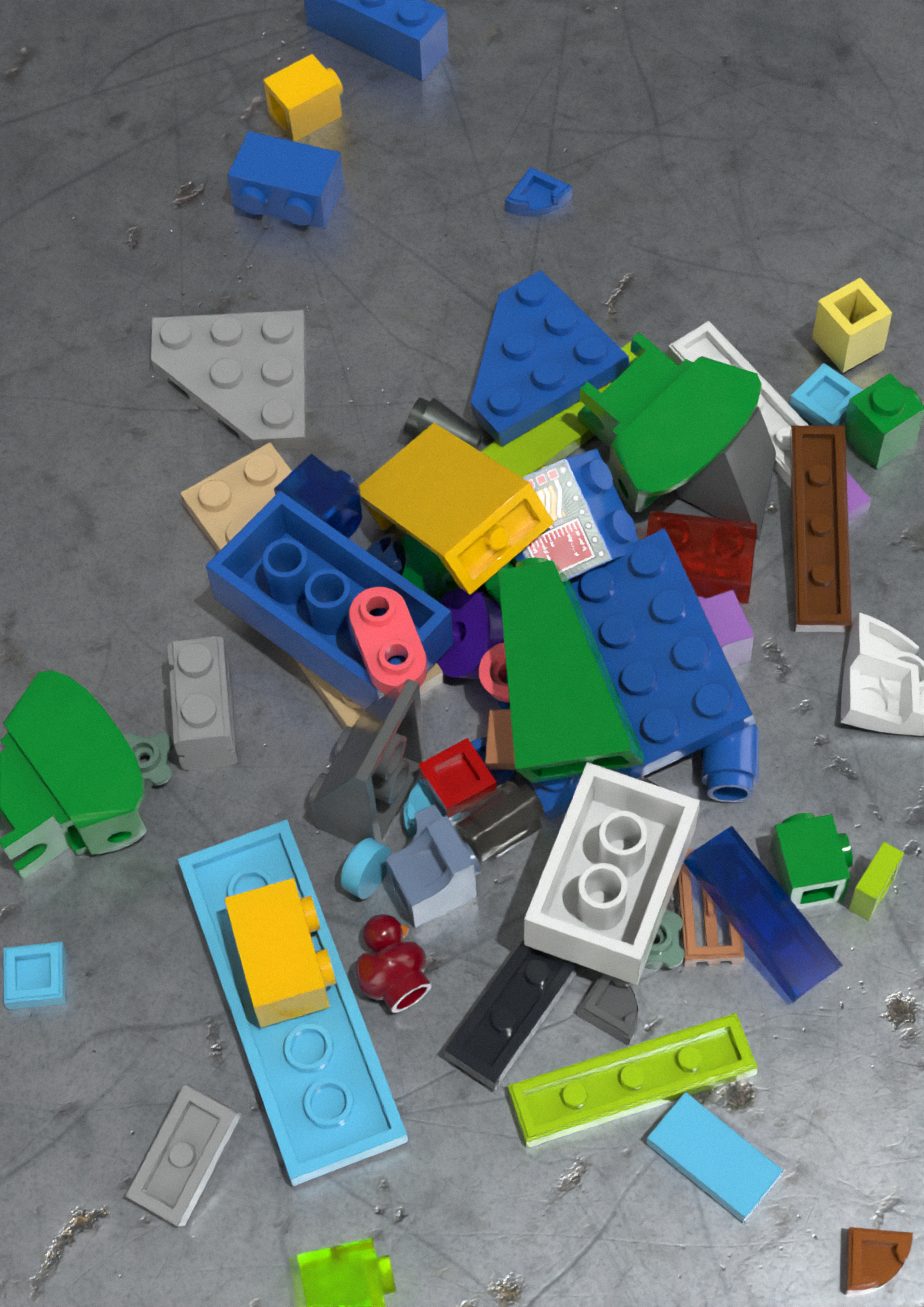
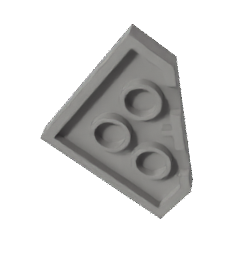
M304 310L152 318L151 362L154 372L167 382L172 380L186 391L193 403L217 422L222 420L239 433L240 440L254 451L269 442L276 450L307 449L306 321Z

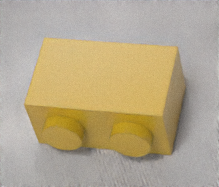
M291 878L224 898L260 1027H266L330 1008L325 987L337 983L327 949L317 952L314 950L310 933L321 930L312 896L300 898L295 880Z

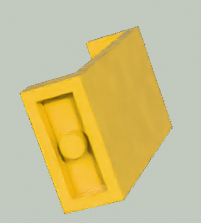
M436 423L430 425L353 490L380 529L385 531L394 523L438 555L458 586L469 595L555 523L528 481Z

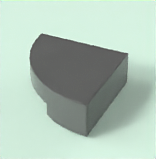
M601 973L578 1009V1017L627 1046H630L634 1039L638 1023V1006L635 994L630 986V982Z

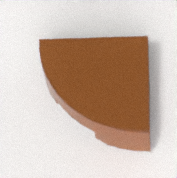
M849 1227L847 1231L845 1295L868 1294L888 1284L901 1270L909 1255L913 1233Z

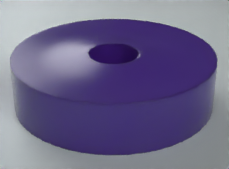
M461 588L455 589L445 594L438 601L451 611L453 645L436 663L447 676L475 679L479 678V665L485 653L493 646L504 643L502 611L498 602L486 592L475 590L469 595Z

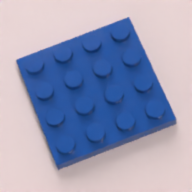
M665 528L625 547L624 556L570 580L644 754L645 765L612 771L638 779L641 775L649 774L756 723L754 715ZM507 674L504 680L505 683H508ZM498 701L500 709H510V703ZM582 775L536 783L531 782L543 813L549 820L568 811Z

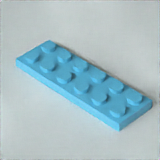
M283 820L178 858L292 1185L296 1186L409 1142L288 820ZM294 878L299 897L312 896L321 930L311 932L310 936L315 952L327 949L337 984L325 987L330 1008L261 1028L253 1007L224 898Z

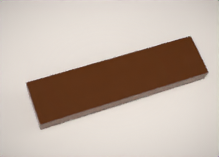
M791 425L790 469L795 632H850L852 627L845 426Z

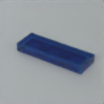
M730 826L685 858L684 864L793 1003L828 979L843 966L733 826Z

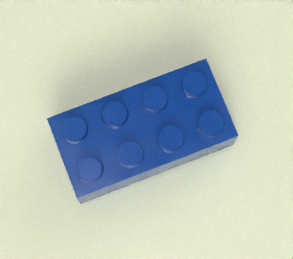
M279 491L205 565L213 598L363 709H366L386 694L380 692L372 684L351 629L350 606L359 593L373 587H385L401 595L407 605L424 648L427 672L453 645L452 615L449 609L282 491ZM376 608L371 610L369 614L372 616H382L387 613V610ZM395 655L387 661L390 664L399 665L405 662L406 658L401 655Z

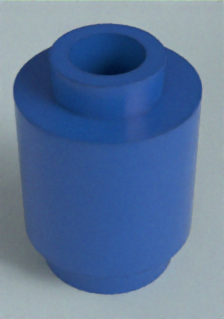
M755 724L702 748V783L707 786V795L711 799L720 802H741L753 796V787L759 783V728Z

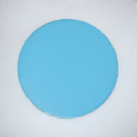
M372 838L360 841L352 849L342 868V888L361 899L370 897L378 889L387 874L385 858L392 855L391 849Z

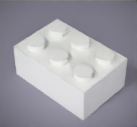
M587 762L524 918V945L638 985L694 835L700 800Z

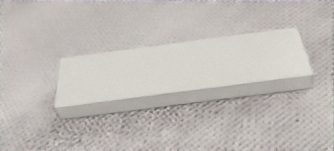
M710 321L668 346V357L677 365H680L685 359L694 362L700 356H704L758 374L762 386L757 406L760 408L776 450L773 470L791 488V425H809Z

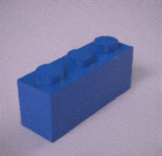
M304 0L308 26L422 82L449 52L447 11L428 1Z

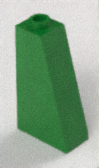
M540 557L526 558L518 561L516 567L498 570L515 769L530 782L536 783L582 775L587 762L609 770L645 765L643 751L566 574L554 560L549 561Z

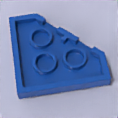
M540 270L503 291L498 296L470 401L473 417L503 447L580 401V388L587 381L598 390L618 378L628 368L629 356Z

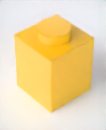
M313 54L263 79L268 113L294 142L342 117L340 95L343 94V87L341 81L332 68L325 69Z

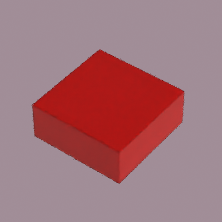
M468 738L418 764L419 775L448 818L497 792V782Z

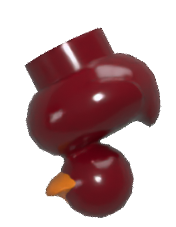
M379 914L370 918L363 929V939L367 948L376 954L364 953L359 956L355 970L360 990L372 999L384 1000L393 1013H397L417 1003L431 989L432 985L424 974L427 956L424 949L418 943L402 942L409 932L408 926H401L400 922L393 916Z

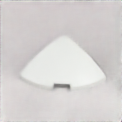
M860 612L854 619L846 654L841 695V723L879 732L924 736V661L915 655L919 650V646L893 627Z

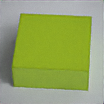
M886 842L882 843L855 888L849 906L851 912L870 921L898 874L904 852Z

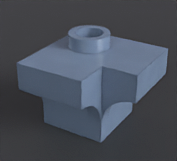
M435 804L414 814L416 835L413 841L403 850L385 858L389 882L414 928L477 898L475 876L481 873L478 861L468 843H462L448 816L442 818Z

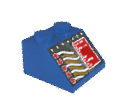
M597 449L565 458L522 477L531 484L555 523L515 556L517 562L533 557L545 558L549 561L554 560L569 580H572L594 568L624 556L625 547L639 541L635 524L631 516L625 511L614 487L611 471L603 462Z

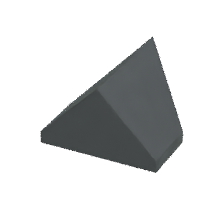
M756 407L747 425L711 464L689 482L675 489L680 498L757 540H760L776 457V450L760 408Z

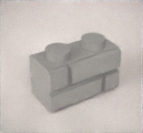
M211 636L168 643L173 738L182 770L215 768L238 763L231 668L223 637Z

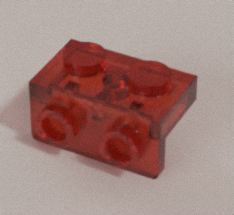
M651 511L649 513L646 537L665 528L697 597H704L706 599L733 590L739 603H749L758 528L756 523L661 511Z

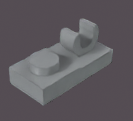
M184 1084L125 1197L176 1226H185L242 1113L192 1085Z

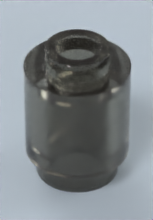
M508 781L465 810V818L456 824V829L462 841L468 843L478 861L483 862L490 856L498 859L542 828L539 816L544 813V807L535 792L527 784L518 787L512 781Z

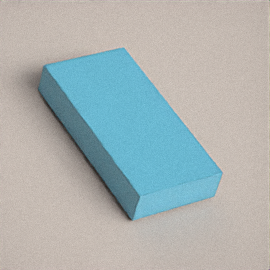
M686 1092L647 1137V1145L743 1223L781 1178L784 1171Z

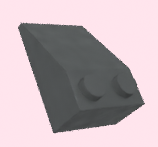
M407 679L364 709L354 728L347 726L344 729L336 745L335 757L337 759L328 774L321 773L318 776L310 792L309 804L312 806L317 829L354 845H357L366 838H372L382 844L384 843L419 777L418 764L427 760L419 683Z

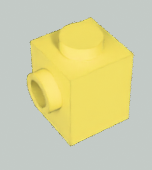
M860 277L818 300L812 339L839 370L844 373L884 350L892 311Z

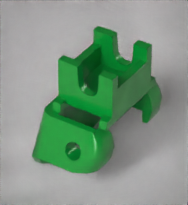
M638 332L632 338L630 350L637 357L629 363L628 368L602 393L588 381L580 388L579 400L585 406L578 412V420L611 448L608 468L611 471L613 483L619 495L631 510L640 513L660 495L669 493L689 482L731 444L747 425L758 405L762 384L757 373L704 356H700L694 362L685 359L680 365H677Z
M53 670L38 672L4 720L3 725L7 730V734L0 740L5 747L0 752V811L13 829V831L0 839V845L10 860L28 850V853L12 863L22 879L70 847H72L76 855L87 851L91 855L103 854L130 846L147 832L138 813L140 806L145 800L144 778L137 758L120 729L91 693L71 677ZM72 825L76 827L80 836L76 834V832L72 828Z

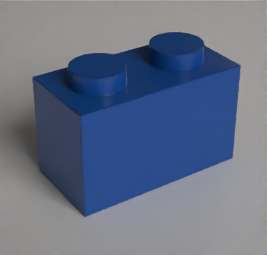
M251 131L247 132L227 175L234 208L242 209L250 214H264L289 220L297 225H310L323 229L326 228L345 185L341 152Z

